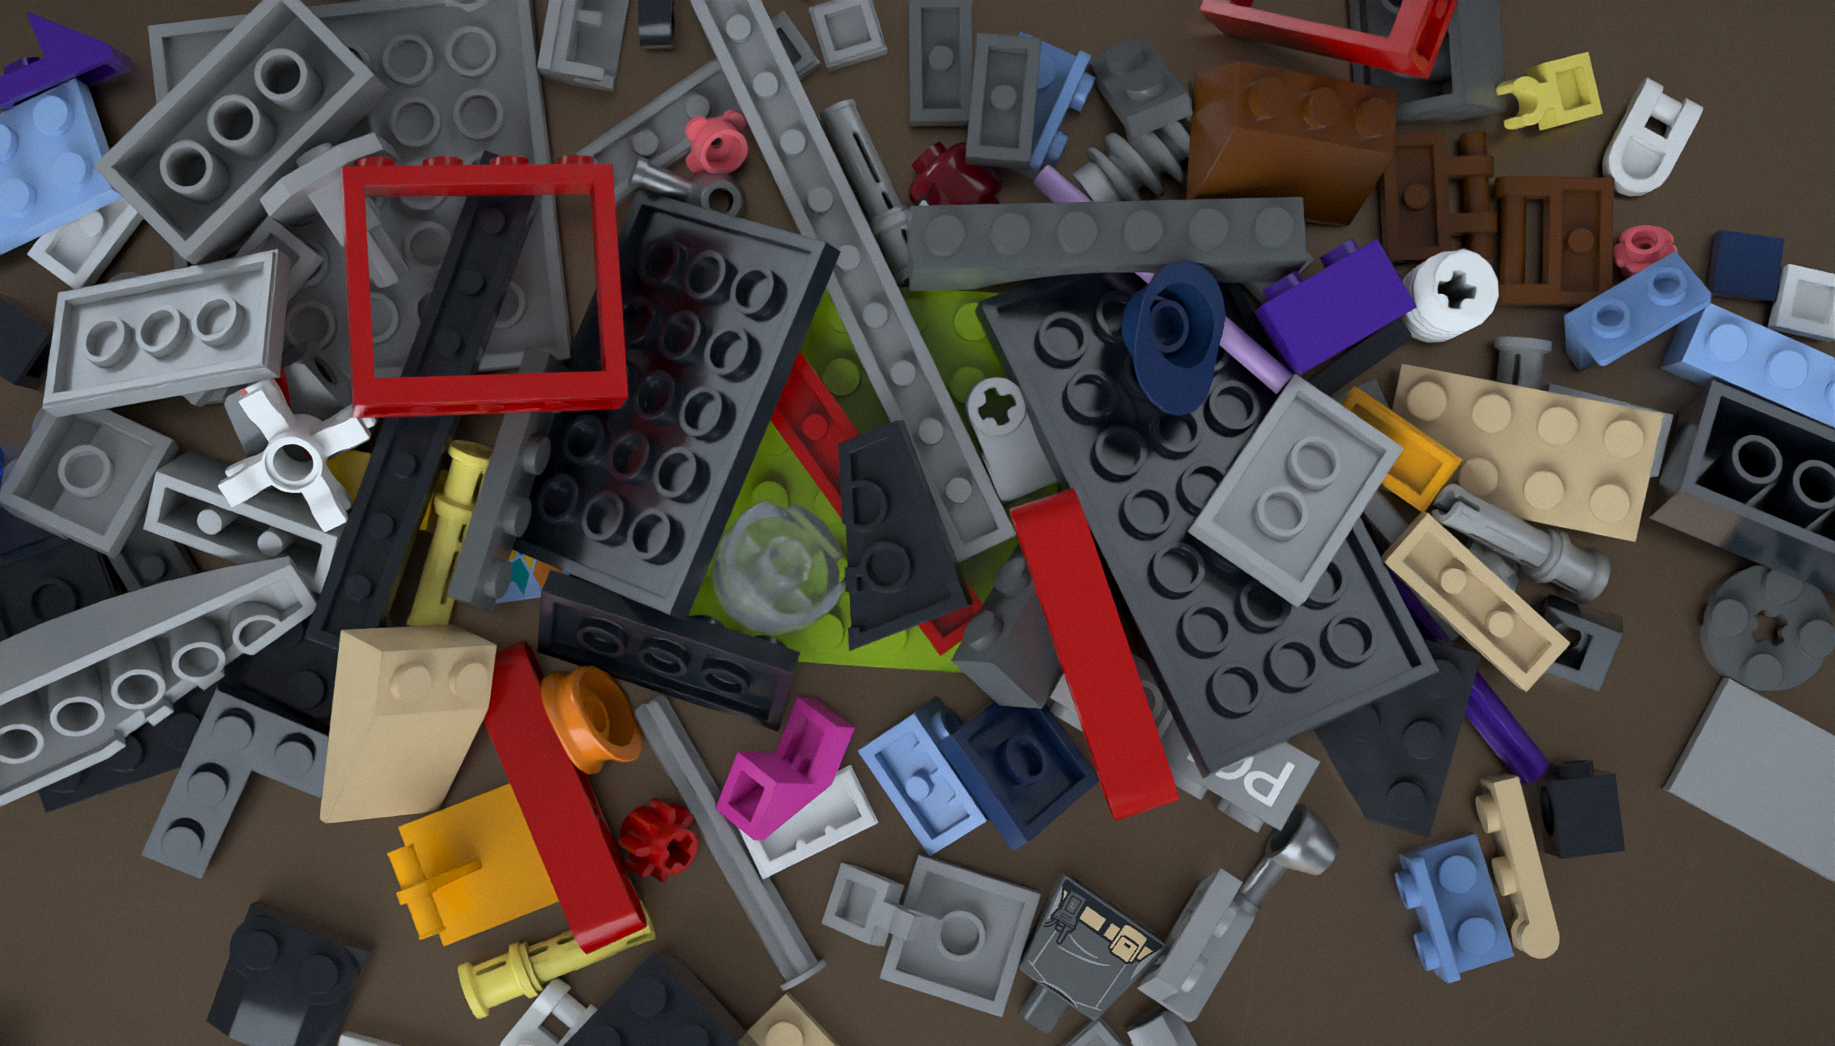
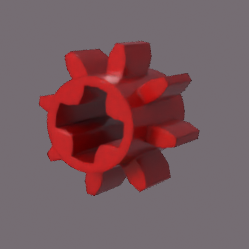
M656 797L651 799L649 806H640L631 811L621 826L620 839L618 840V845L631 852L626 857L623 865L643 878L651 875L662 883L666 882L668 875H676L683 872L694 860L698 849L699 835L687 829L694 815L674 802L667 805Z

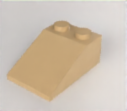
M455 624L341 630L320 820L325 823L439 811L489 708L497 645Z

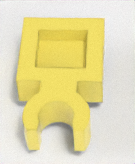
M1589 52L1525 68L1527 76L1502 82L1496 87L1497 95L1512 93L1519 102L1518 114L1515 117L1503 120L1504 126L1507 129L1513 130L1538 123L1539 129L1544 130L1603 114Z

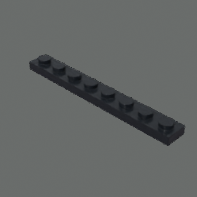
M484 150L479 165H489V161L492 158L501 155ZM542 195L467 196L401 377L477 374ZM461 415L385 417L304 638L339 650L341 630L384 628Z

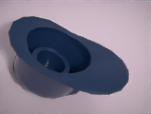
M1187 260L1168 263L1154 274L1149 285L1141 288L1130 298L1123 311L1121 323L1123 341L1129 353L1133 356L1137 379L1146 396L1163 412L1177 416L1196 411L1207 399L1213 381L1218 347L1223 335L1226 316L1223 294L1215 277L1202 265Z

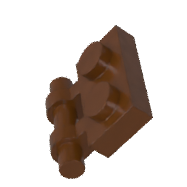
M1445 131L1395 133L1394 155L1379 178L1383 250L1392 264L1422 263L1441 252L1452 251L1451 236L1466 237V250L1479 254L1485 260L1492 259L1491 235L1497 233V213L1490 212L1488 178L1494 177V156L1487 155L1485 131L1461 133V156L1448 157ZM1448 179L1463 180L1464 213L1450 214Z

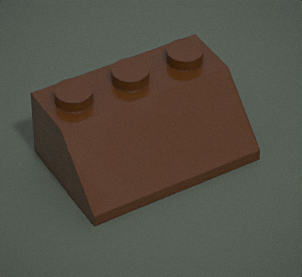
M1237 61L1195 72L1193 78V114L1191 115L1186 200L1303 197L1304 221L1340 227L1350 226L1394 155L1397 91L1244 61Z

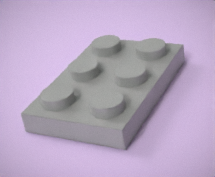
M1294 374L1187 532L1298 608L1308 598L1404 448L1309 382Z

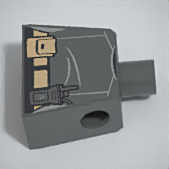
M1061 869L1028 937L1019 962L1020 970L1038 982V984L1018 1013L1032 1025L1049 1035L1070 1005L1088 1018L1096 1021L1162 954L1167 944L1161 936L1064 869Z

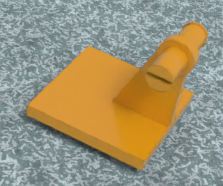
M510 783L399 826L398 828L405 846L387 853L402 889L396 892L400 905L407 903L419 934V940L439 933L443 946H446L559 902Z

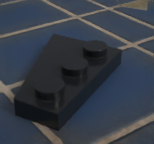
M904 420L894 421L838 444L842 524L846 525L848 567H845L846 592H849L851 627L848 628L849 651L974 604Z

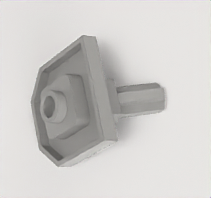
M374 132L341 143L335 147H332L331 143H324L301 155L296 160L299 168L279 179L259 200L269 217L291 227L318 211L341 246H344L341 201L342 166H355L356 160L366 157L391 158L395 161V166L401 163V160L392 145ZM365 197L369 276L377 287L383 288L400 281L408 273L409 268L407 262L381 225L380 212L373 199Z

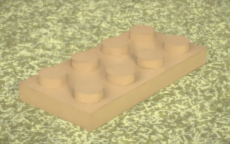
M1407 364L1401 365L1392 411L1463 459L1444 487L1449 484H1456L1481 500L1491 503L1519 519L1636 542L1663 413ZM1382 484L1378 487V490L1393 493Z

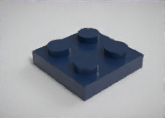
M992 700L937 743L1012 851L1031 841L1099 782L1095 772L1055 715L1050 712V708L1046 703L1040 709L1001 706Z

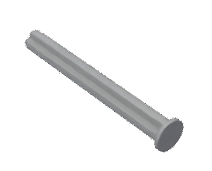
M663 695L656 696L638 706L633 711L635 720L687 811L694 815L693 821L785 980L780 984L783 991L788 990L827 966L825 960H816L769 877L761 878L737 826L715 809L721 792L667 698Z

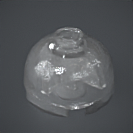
M773 501L759 502L744 511L730 523L713 555L711 580L719 603L728 616L744 628L771 636L793 634L805 629L835 607L844 591L845 577L839 581L840 571L837 564L843 558L838 541L827 525L809 510L795 504H791L787 508L777 505L768 506Z

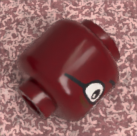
M939 141L928 148L911 165L918 175L910 184L908 195L916 206L1001 204L997 197L1002 190V181L990 166L966 164L967 143H957L946 149Z

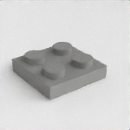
M918 853L902 905L943 919L944 922L936 945L928 944L916 938L914 942L906 941L892 935L881 969L880 979L1002 1017L1041 896L1040 891Z

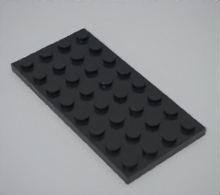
M1135 272L1085 273L1043 277L979 301L974 312L1007 379L1018 385L1037 440L1062 491L1074 488L1078 495L1109 588L1203 779L1413 686L1439 672L1360 517L1306 601L1298 608L1187 532L1286 384L1276 394L1219 345L1212 385L1203 404L1196 411L1180 416L1160 410L1148 399L1140 386L1133 364V356L1129 353L1123 341L1121 329L1123 311L1130 298L1141 288L1149 285ZM1217 281L1223 294L1226 317L1279 361L1240 284Z

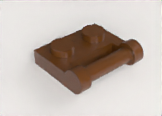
M1502 176L1495 178L1494 198L1501 200L1499 297L1495 306L1580 307L1612 288L1614 178ZM1544 199L1542 284H1525L1526 200Z

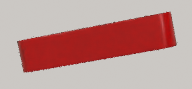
M1071 488L1011 508L1010 514L1114 821L1116 822L1178 801L1179 797L1173 775L1075 489Z
M524 639L496 652L489 708L483 720L569 927L579 947L585 954H589L646 928L647 921L586 773L577 769L568 757L548 718L541 694L542 680L545 675L532 648Z

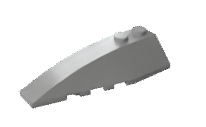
M290 556L224 567L155 584L100 601L39 624L1 641L0 807L110 758L126 746V736L147 721L155 726L174 712L173 703L196 686L205 690L224 677V666L243 653L249 655L256 654L311 615L315 610L318 600Z

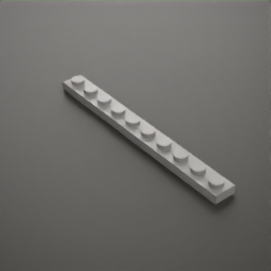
M689 0L800 235L825 241L841 251L826 290L889 422L892 423L897 420H904L958 563L1015 537L1016 533L762 1Z

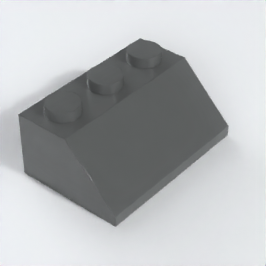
M1348 0L1350 30L1389 38L1403 0ZM1458 0L1429 79L1352 62L1354 83L1397 91L1395 125L1455 122L1507 111L1506 94L1497 95L1496 87L1500 83L1505 82L1499 0Z

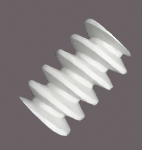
M1464 248L1457 251L1441 252L1428 258L1416 268L1407 272L1401 279L1417 308L1401 316L1400 319L1412 334L1411 338L1425 343L1445 342L1482 324L1493 312L1499 297L1498 279L1492 266L1479 254Z

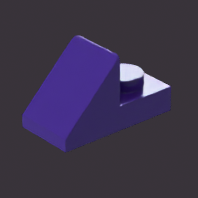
M26 12L45 58L27 57L8 64L3 69L4 75L0 76V109L6 111L74 78H77L91 88L134 70L129 57L110 44Z

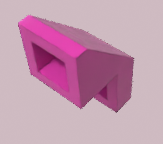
M797 697L775 753L738 752L715 809L753 840H765L832 785L855 727L817 698Z

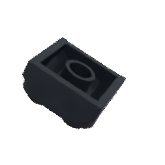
M256 901L251 903L244 922L232 935L229 947L230 957L206 1021L229 1038L249 1046H335L374 947L262 902Z

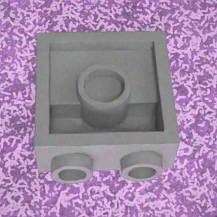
M41 408L32 424V436L20 457L13 459L2 472L0 477V505L10 514L66 540L71 538L116 559L150 500L156 471L171 462L180 447L173 439L107 409L55 417Z

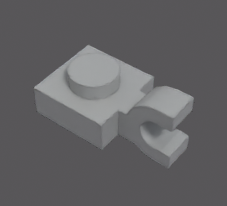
M841 863L821 924L869 945L885 947L889 933L906 941L914 942L916 938L928 944L936 945L944 920L923 911L900 905L899 901L904 888L903 884L857 865Z

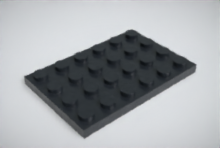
M638 190L618 236L628 398L620 409L562 411L559 414L555 413L548 435L551 442L550 457L544 471L540 475L535 476L528 498L531 501L529 524L522 536H516L512 550L686 621L841 251L822 240ZM597 290L593 294L570 348L571 359H567L564 362V366L569 369L568 372L602 371Z

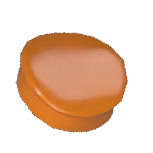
M588 665L577 667L571 673L565 671L550 672L543 678L541 685L543 706L562 746L577 769L587 775L597 774L602 769L606 760H617L625 763L638 758L642 750V730L634 718V710L628 698L607 672Z

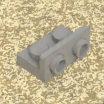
M1222 868L1199 883L1165 940L1167 947L1151 964L1137 989L1187 1022H1192L1198 1018L1255 919V916L1243 910L1233 901L1243 882Z

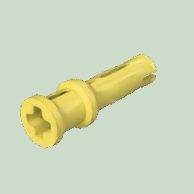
M462 440L450 442L448 454L452 457L447 479L443 491L437 492L433 500L434 511L439 517L423 566L411 613L407 618V625H448L455 601L447 596L493 448Z
M640 900L647 921L646 928L589 954H585L582 951L572 931L568 930L561 933V935L531 946L527 942H515L509 945L508 953L473 966L470 962L459 965L458 975L460 983L477 1019L489 1016L490 1008L524 994L530 999L540 995V991L545 989L544 983L616 955L618 952L633 946L655 940V931L643 902Z

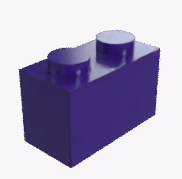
M1353 238L1320 257L1319 259L1325 269L1303 281L1298 271H1295L1263 290L1268 302L1260 306L1254 313L1286 368L1293 374L1298 376L1417 308L1378 239L1359 248Z

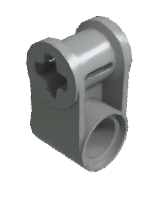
M994 377L981 380L972 386L966 395L965 414L979 446L981 461L1001 504L1004 505L1058 482L1037 440L1018 385L1009 379ZM989 388H992L997 396L1008 395L1011 399L1012 406L1007 407L1003 411L1006 421L997 425L993 417L981 418L978 413V407L986 403L984 392Z

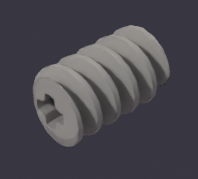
M1193 78L1188 83V92L1191 107L1193 94ZM1191 115L1135 139L1131 137L1125 128L1127 141L1116 133H1110L1105 136L1103 141L1106 156L1096 148L1088 147L1086 150L1088 159L1091 163H1096L1102 169L1122 201H1142L1139 189L1144 186L1158 197H1161L1165 194L1160 175L1167 172L1179 183L1186 180L1182 161L1186 158L1189 159Z

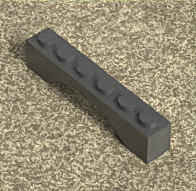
M1303 197L910 206L907 224L909 291L974 290L1001 283L1068 274L1105 272L1157 273L1168 263L1182 260L1202 265L1215 277L1216 281L1277 282L1295 271L1299 272L1307 261Z

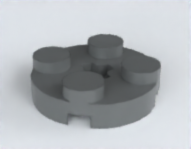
M1755 565L1735 570L1722 578L1712 588L1706 599L1705 604L1708 605L1704 612V624H1700V642L1704 654L1712 667L1723 678H1730L1746 688L1757 691H1784L1797 687L1810 679L1821 668L1826 656L1834 651L1835 628L1833 627V617L1828 601L1818 587L1764 565ZM1761 611L1767 617L1777 616L1781 626L1777 630L1778 639L1773 644L1768 639L1756 641L1752 635V632L1759 626L1755 616Z

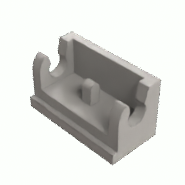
M549 0L537 65L545 80L615 92L630 0Z

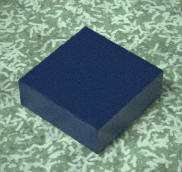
M1728 230L1715 232L1707 285L1711 296L1766 304L1775 302L1784 239Z

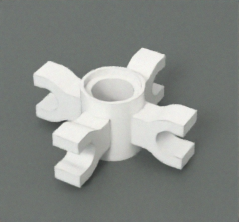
M274 378L248 384L245 388L248 394L242 396L238 402L248 417L261 429L269 443L265 451L245 458L226 468L225 473L228 477L221 480L218 487L231 507L248 500L261 490L273 485L285 492H302L313 516L324 533L347 522L349 516L346 510L353 507L354 501L343 485L333 476L326 462L330 455L369 439L371 433L368 428L375 425L376 419L353 418L351 404L322 422L311 415L293 414ZM287 444L300 445L311 454L313 460L307 462L293 460L284 452L282 446Z

